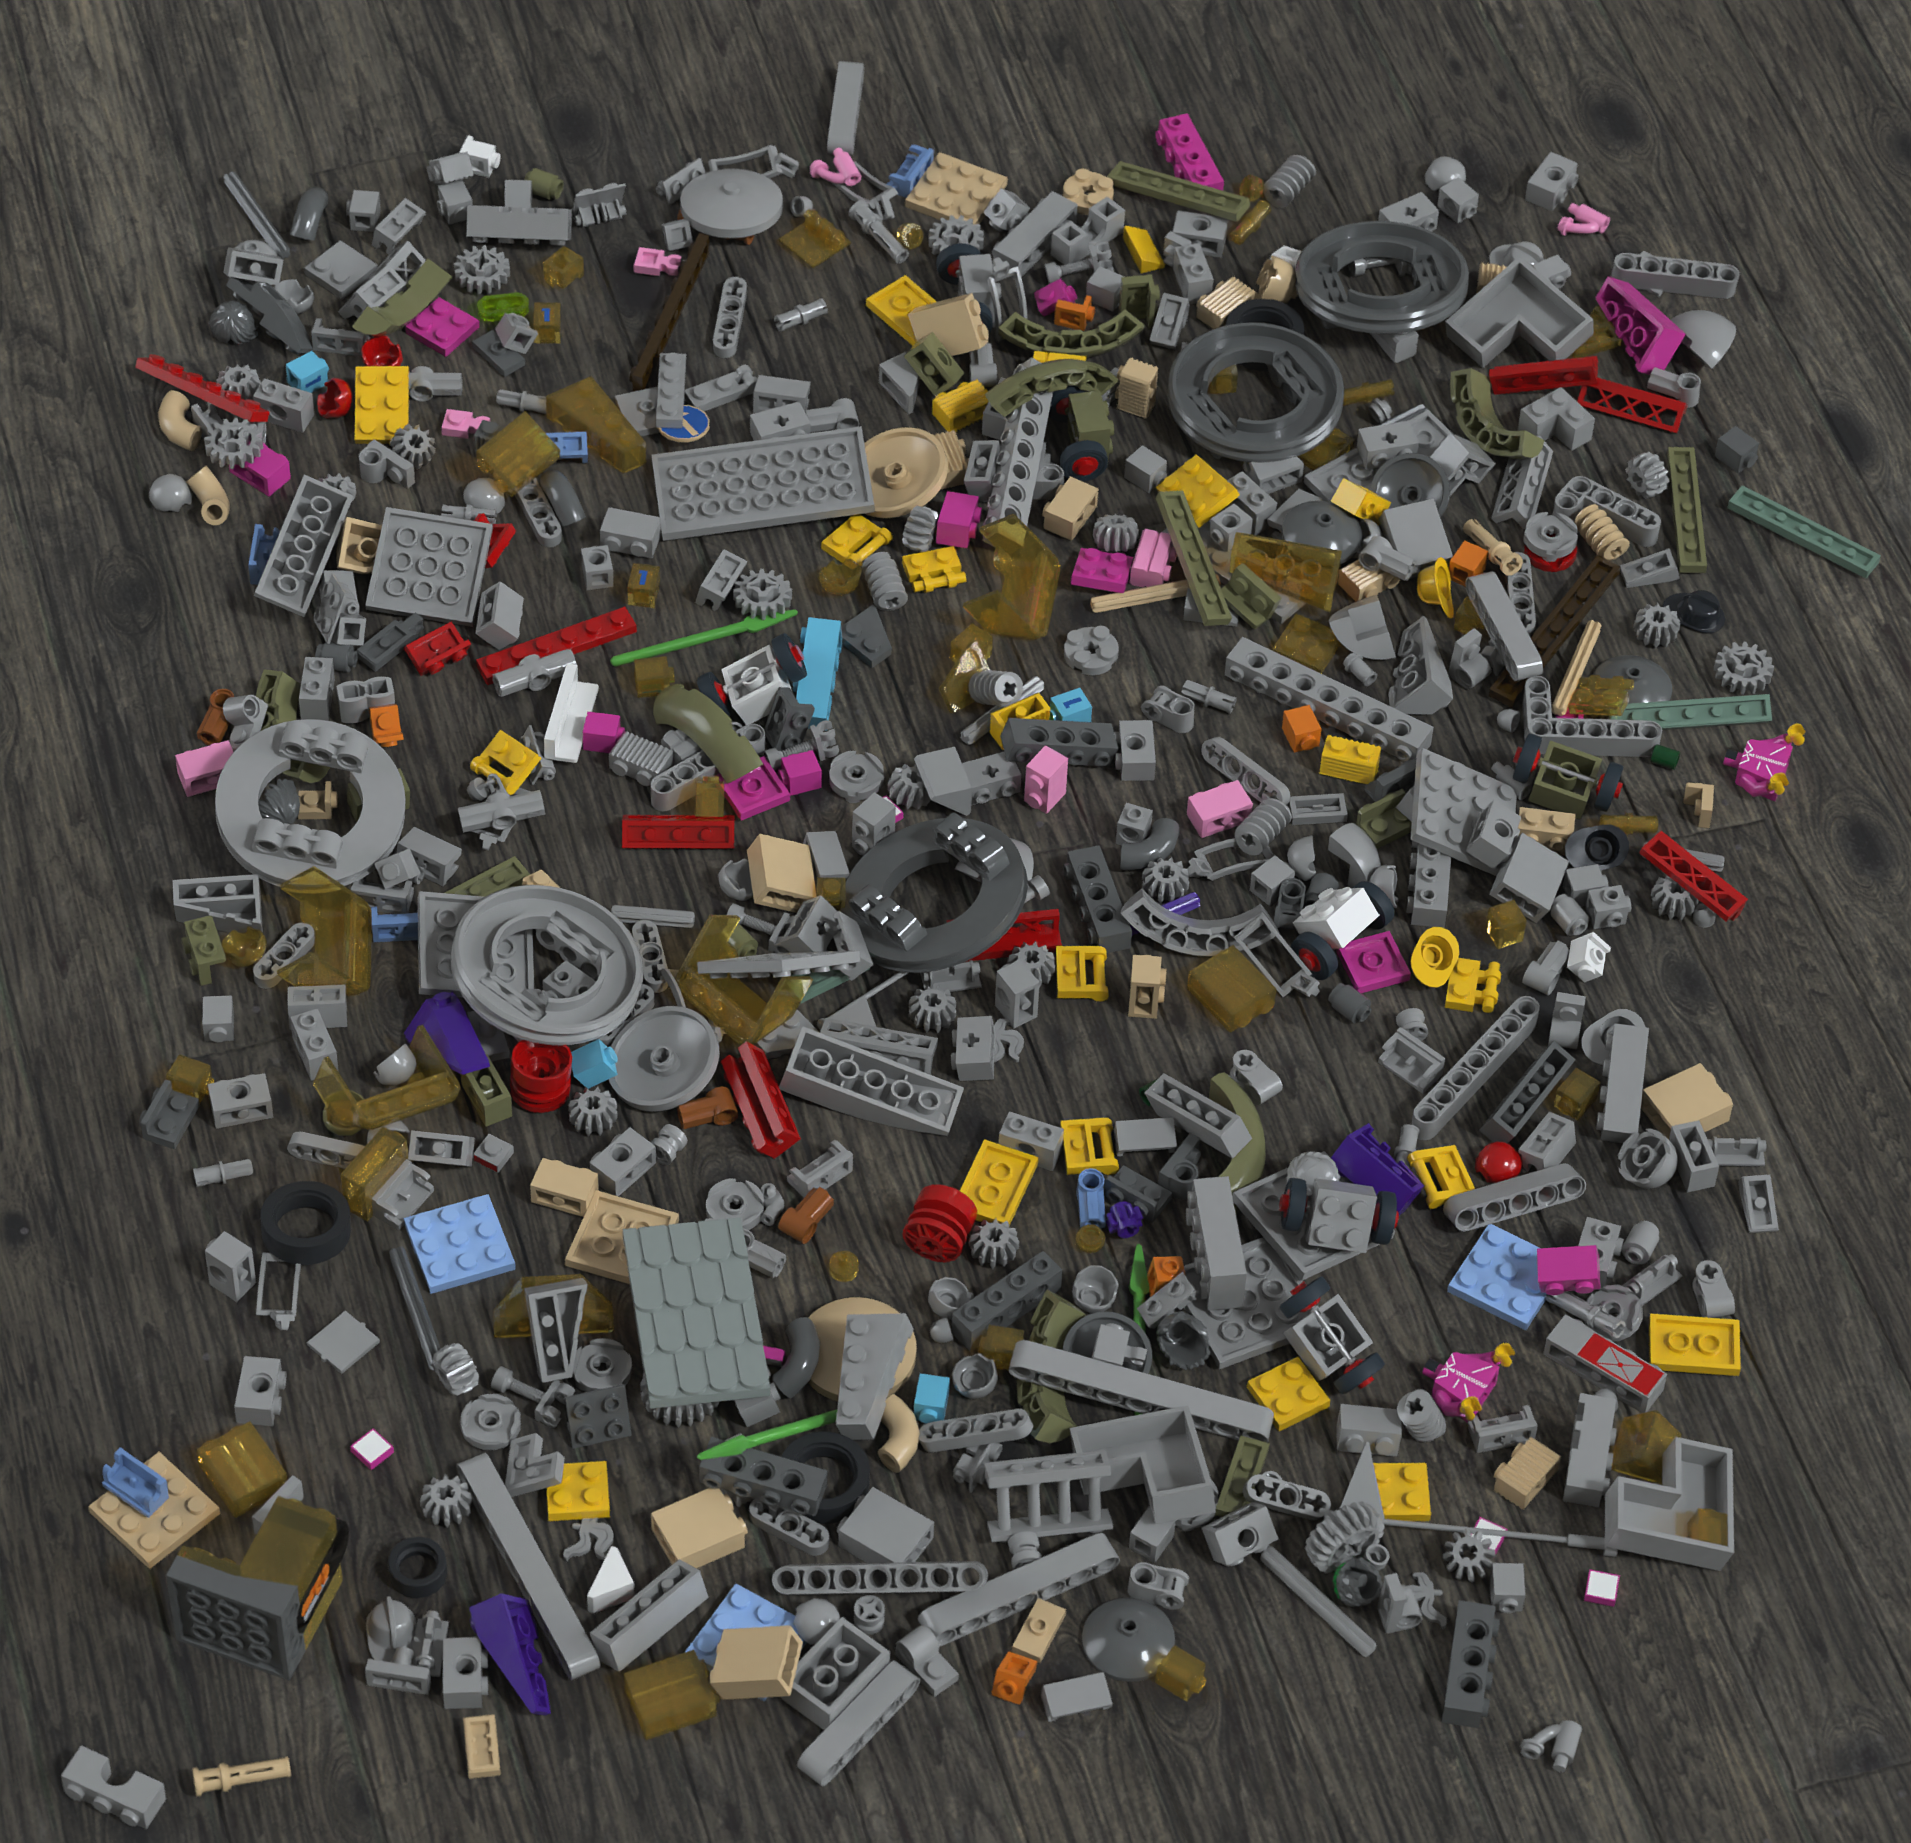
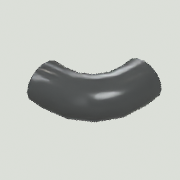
M312 187L303 193L294 215L290 235L315 241L322 212L329 203V197L324 189Z
M552 469L544 472L540 477L539 484L542 491L548 496L561 527L585 518L586 515L567 477L558 470Z
M1161 818L1153 823L1151 835L1147 839L1133 843L1122 842L1120 870H1141L1147 868L1150 861L1157 863L1159 857L1165 860L1174 851L1179 836V824L1172 819Z
M807 1317L795 1319L787 1326L785 1333L791 1346L790 1354L786 1363L772 1375L777 1387L790 1399L798 1394L809 1382L819 1361L820 1340L814 1323Z

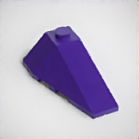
M440 992L433 998L426 999L404 1032L405 1039L411 1048L417 1052L421 1050L426 1051L427 1057L431 1059L438 1057L443 1061L444 1066L462 1075L490 1067L489 1060L455 993Z
M499 1594L469 1607L472 1615L470 1618L472 1629L530 1712L543 1716L551 1714L546 1681L538 1672V1666L543 1661L541 1653L536 1652L534 1640L539 1638L529 1600Z

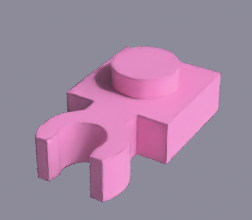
M639 247L634 263V272L660 276V272L665 271L671 276H677L679 274L678 266H681V256H665L663 250Z
M447 409L441 428L442 435L468 439L469 433L475 434L482 420L490 422V418L486 416L473 418V412Z

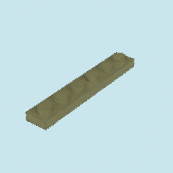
M1122 161L1107 176L1112 179L1113 186L1236 222L1239 221L1250 207L1249 198Z
M1668 447L1667 461L1679 573H1706L1707 560L1694 447Z
M1159 492L1156 501L1204 626L1229 625L1232 616L1184 492Z

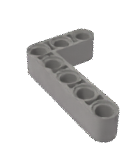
M1534 676L1526 680L1522 701L1525 740L1529 733L1542 737L1539 748L1540 754L1546 753L1550 740L1593 756L1652 757L1656 744L1660 745L1662 728L1654 721L1552 718L1550 684L1548 680L1542 676Z

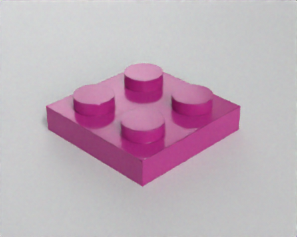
M438 297L405 327L407 335L447 357L479 328V320Z
M1081 548L1072 574L1071 585L1124 594L1133 564V557L1122 553L1102 552L1094 548Z
M765 756L760 757L763 765L728 784L721 774L715 775L716 785L741 821L790 801L789 791Z
M1390 931L1353 940L1344 948L1336 949L1354 989L1360 993L1410 980L1411 972Z

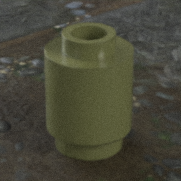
M537 168L527 172L524 179L532 181V194L548 200L552 198L558 199L563 190V180L559 179L557 175Z
M729 921L718 930L717 938L719 939V944L733 958L756 955L758 942L740 924Z

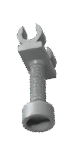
M1099 242L1095 246L1093 244L1088 245L1090 258L1086 259V261L1081 260V262L1066 264V266L1061 265V267L1057 266L1055 262L1044 264L1049 284L1060 279L1062 275L1087 270V268H1091L1093 274L1099 266L1114 272L1112 261L1109 260L1112 256L1109 243Z
M1373 257L1348 263L1352 276L1363 275L1365 269L1395 264L1400 276H1405V273L1412 275L1410 263L1397 258Z
M825 720L816 727L815 725L810 726L812 739L808 740V742L800 743V745H795V747L792 746L790 749H785V751H778L775 747L765 750L766 759L774 771L781 768V758L791 754H799L814 749L820 761L825 760V757H835L839 753L838 745L827 749L828 746L836 744L834 738L836 735L835 729L823 732L833 728L831 721Z
M734 903L730 906L725 923L733 921L734 923L743 924L772 935L769 939L768 951H775L776 953L789 952L780 942L784 937V932L788 930L795 916H789L790 914L784 912L778 925H772L769 922L767 923L761 919L746 915L744 913L745 909L742 906Z
M502 1366L498 1368L491 1382V1388L501 1393L510 1389L535 1402L537 1401L539 1404L535 1409V1420L542 1421L545 1425L553 1428L561 1420L559 1418L561 1412L550 1405L555 1398L559 1402L566 1404L565 1397L572 1396L576 1391L572 1386L560 1383L559 1380H554L547 1392L544 1393L514 1379L513 1371Z

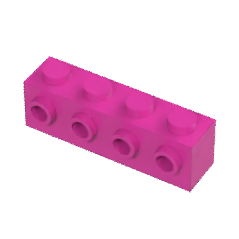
M1183 114L1159 120L1156 140L1158 145L1163 147L1167 162L1171 163L1174 167L1175 177L1223 191L1224 180L1189 115Z

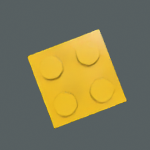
M1299 1357L1247 1382V1389L1258 1404L1273 1411L1274 1418L1272 1423L1279 1432L1330 1407V1399Z
M606 1461L564 1464L562 1483L547 1487L549 1521L610 1517Z
M1373 1463L1384 1518L1402 1521H1430L1431 1510L1427 1463Z

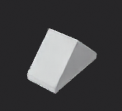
M611 1546L587 1595L588 1612L593 1614L627 1602L634 1597V1582L618 1549Z

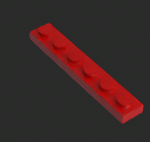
M150 354L149 358H137L135 368L238 417L247 419L249 422L268 421L270 411L261 408V404L257 401L244 400L241 398L240 393L230 390L225 391L221 389V384L211 381L206 382L202 380L203 376L192 372L187 373L183 371L184 367L180 365L168 364L164 362L165 358Z
M622 607L476 659V666L486 684L490 685L493 684L492 674L518 666L520 661L528 655L535 654L542 658L566 649H571L573 654H577L636 633L637 625L626 607Z

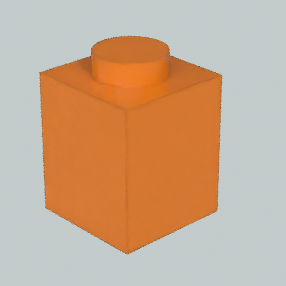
M1464 541L1449 563L1451 581L1466 587V578L1480 575L1486 569L1488 551L1478 545Z
M1310 705L1284 711L1282 730L1293 752L1319 747L1321 727Z

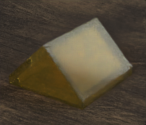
M1657 1410L1623 1418L1613 1451L1611 1470L1662 1485V1455L1675 1437L1681 1438L1682 1434Z

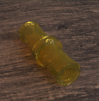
M1259 200L1249 213L1243 215L1241 223L1230 233V237H1232L1236 244H1243L1252 232H1256L1260 228L1263 219L1270 214L1272 209L1269 208L1270 205L1266 201Z
M1387 379L1371 384L1363 382L1362 386L1344 389L1343 406L1362 401L1370 403L1375 398L1394 395L1395 391L1391 389L1394 388L1392 380Z
M1625 813V815L1601 814L1600 825L1611 824L1619 827L1626 835H1632L1633 832L1657 833L1658 830L1657 815L1634 816L1633 813Z

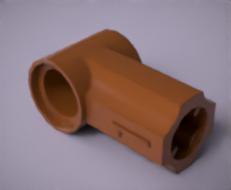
M218 689L210 696L211 705L197 731V738L206 745L221 743L229 724H231L223 714L225 700L234 697V694L228 689Z
M727 1087L714 1088L706 1094V1097L688 1101L677 1107L679 1122L683 1129L710 1122L721 1126L728 1125L734 1122L739 1115L730 1090Z
M821 1187L812 1188L796 1208L790 1207L786 1210L780 1219L778 1229L802 1244H806L813 1237L819 1221L833 1207L834 1199L825 1189Z

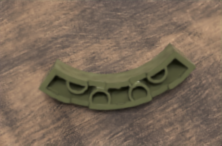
M427 259L406 284L408 289L405 292L396 293L381 308L378 306H367L352 327L367 336H385L400 330L415 319L436 298L452 276L430 259Z
M1124 310L1110 321L1090 331L1061 330V332L1045 330L1044 326L1033 323L1017 312H1014L998 328V334L1008 342L1032 353L1034 351L1086 356L1087 358L1121 347L1142 332L1144 324Z
M1059 359L1043 362L1017 372L997 384L985 396L992 407L1003 417H1006L1021 405L1032 400L1033 394L1044 390L1053 392L1066 389L1068 385H1074L1079 389L1089 392L1100 391L1102 396L1119 382V379L1099 364L1077 359Z
M1472 368L1451 372L1450 391L1451 400L1455 403L1458 414L1456 419L1465 435L1472 442L1478 444L1484 451L1505 458L1528 459L1539 455L1543 448V439L1525 430L1508 431L1499 422L1492 406L1491 382L1488 376Z
M264 669L260 678L256 697L268 704L261 731L273 725L296 720L301 684L283 671ZM291 759L290 769L282 773L299 781L314 783L325 777L330 767Z
M673 684L657 695L653 707L656 724L671 725L688 735L714 763L727 784L763 765L748 739L744 735L739 737L733 730L732 719L703 693L696 689L688 691L684 688L683 684Z
M1223 1072L1211 1078L1209 1099L1240 1116L1252 1137L1219 1176H1229L1233 1195V1192L1261 1179L1266 1159V1143L1260 1116L1252 1100L1233 1078ZM1234 1204L1235 1214L1237 1215L1240 1209Z
M1046 1290L1031 1319V1324L1034 1325L1029 1341L1062 1350L1068 1332L1086 1314L1067 1300ZM1017 1378L1018 1403L1023 1406V1409L1028 1413L1033 1423L1031 1435L1035 1439L1046 1443L1059 1442L1070 1436V1428L1078 1426L1073 1422L1068 1413L1064 1391Z

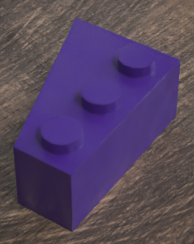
M1368 1123L1349 1134L1332 1155L1331 1159L1335 1162L1339 1175L1348 1178L1354 1184L1372 1186L1376 1195L1379 1191L1395 1193L1397 1211L1400 1215L1406 1211L1424 1185L1403 1161L1397 1163L1389 1155L1388 1151L1391 1148L1386 1142L1380 1144L1371 1133L1374 1129Z

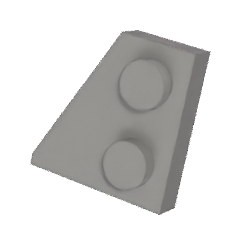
M793 1006L749 1034V1042L764 1050L767 1059L784 1054L791 1055L802 1026L817 1032L819 1031Z

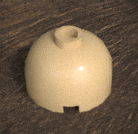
M1273 255L1271 260H1266L1256 284L1260 285L1259 294L1255 292V299H1273L1287 304L1291 298H1296V271L1289 262Z

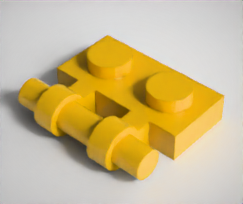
M954 546L902 556V564L909 583L912 582L913 592L924 591V593L933 592L934 588L944 586L953 588L959 583L966 582L965 572H961V563Z
M1458 958L1449 977L1445 1008L1473 1012L1475 1003L1481 1004L1484 1012H1493L1494 1005L1498 1002L1497 985L1501 982L1500 964L1498 962H1490L1488 969L1483 971L1479 970L1481 961ZM1477 984L1486 985L1483 991L1476 990Z

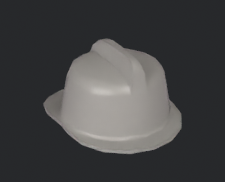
M1520 242L1496 247L1491 252L1489 261L1490 264H1499L1506 267L1521 256L1532 266L1543 261L1544 258L1538 246L1531 242Z
M1617 1009L1594 1022L1584 1031L1581 1039L1585 1055L1592 1062L1603 1065L1604 1059L1609 1060L1610 1050H1605L1607 1033H1612L1614 1024L1645 1027L1642 1018L1628 1009Z
M390 1596L375 1606L367 1617L366 1630L372 1658L374 1660L392 1662L397 1647L403 1646L413 1650L416 1632L414 1614L402 1602L392 1600Z

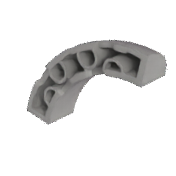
M1142 888L1121 909V914L1144 936H1148L1168 949L1197 956H1224L1232 952L1244 950L1234 937L1261 914H1264L1278 931L1275 923L1261 904L1231 918L1198 920L1167 910L1154 901ZM1264 923L1246 937L1243 942L1249 949L1268 942L1275 935Z

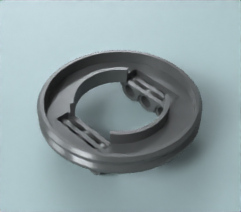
M1368 221L1352 223L1332 229L1311 241L1302 250L1297 259L1295 287L1303 304L1315 315L1322 318L1325 329L1343 327L1366 333H1404L1435 325L1455 313L1467 296L1469 269L1461 252L1448 240L1432 231L1406 223ZM1363 258H1397L1410 263L1413 283L1417 289L1394 296H1374L1350 289L1348 290L1347 297L1337 272L1348 263Z
M1238 323L1210 330L1192 340L1180 351L1170 369L1167 398L1171 414L1181 430L1195 443L1209 450L1215 459L1226 457L1246 462H1274L1302 455L1314 449L1329 437L1338 424L1342 413L1344 383L1340 370L1332 357L1310 338L1277 325ZM1245 362L1266 363L1272 382L1281 389L1283 388L1286 398L1291 403H1294V405H1297V407L1288 414L1271 420H1248L1239 417L1236 428L1207 395V389L1211 380L1220 371L1229 366Z
M952 813L947 818L928 820L903 828L872 847L851 871L842 891L840 910L841 913L858 922L873 963L901 972L936 971L956 966L978 956L1006 934L1024 906L1027 896L1028 878L1020 853L1006 834L987 823L962 818L958 814ZM949 853L982 876V887L975 902L962 915L946 924L925 928L921 926L920 922L910 911L903 907L900 908L890 896L897 885L911 873L932 864L949 862Z

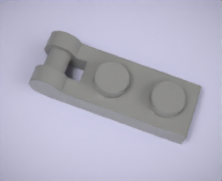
M742 365L735 372L686 389L684 398L690 406L699 408L704 412L753 394L757 378L752 376L753 372L748 365Z

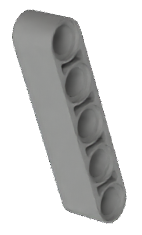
M839 61L828 134V154H833L836 148H842L843 152L853 156L863 86L864 63Z
M1631 253L1618 254L1615 257L1611 273L1612 278L1628 282L1635 289L1663 290V292L1723 299L1730 298L1735 294L1740 275L1738 269L1729 264Z
M1492 571L1466 578L1467 594L1512 679L1518 681L1541 675L1543 673L1541 657L1496 573Z
M748 724L735 731L739 737L744 735L748 739L759 758L764 755L765 730L763 727L757 724ZM701 750L652 779L651 805L658 811L671 810L715 785V775L720 774V772L706 753Z
M1566 1163L1454 1195L1445 1202L1443 1211L1446 1217L1459 1230L1469 1231L1577 1199L1584 1193L1586 1182L1571 1165Z
M890 1662L804 1751L797 1763V1767L821 1786L827 1785L909 1700L917 1690L920 1679L898 1662Z

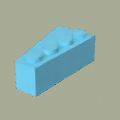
M808 617L807 627H802L800 643H804L802 654L804 656L803 662L806 667L807 676L798 682H793V692H797L796 699L799 704H812L815 708L808 729L812 725L816 727L822 721H829L832 705V695L830 693H833L835 689L839 653L842 650L841 621Z

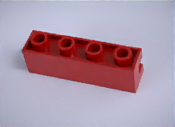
M746 1041L738 1047L741 1054L740 1058L737 1059L728 1055L721 1060L725 1070L724 1078L732 1087L734 1092L733 1099L744 1116L742 1121L751 1133L753 1147L760 1154L764 1153L775 1159L801 1138L764 1050Z

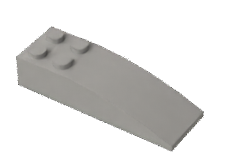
M304 475L253 596L304 617L354 496Z
M803 1026L794 1044L779 1085L782 1091L860 1119L948 1136L964 1087Z

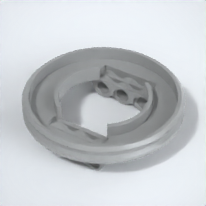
M314 719L294 720L273 725L256 733L233 752L222 769L217 783L215 798L216 822L222 840L236 861L252 874H258L260 879L287 889L324 891L343 887L362 879L376 869L374 863L390 855L403 829L405 791L402 778L390 756L367 735L332 721ZM291 759L350 771V782L354 785L361 798L362 812L355 826L343 837L329 830H311L300 824L290 825L283 824L275 819H262L258 804L264 788L274 777L290 769Z
M522 885L489 894L475 903L463 916L457 927L451 948V969L455 983L463 998L478 1015L496 1028L514 1036L518 1042L527 1040L547 1045H573L605 1036L620 1026L630 1015L638 999L643 982V961L640 950L626 926L613 913L594 900L558 887ZM536 929V936L541 945L549 950L559 952L564 961L567 960L572 965L579 967L596 982L590 989L577 996L559 999L548 998L545 1010H543L496 976L499 965L497 948L503 940L514 933Z

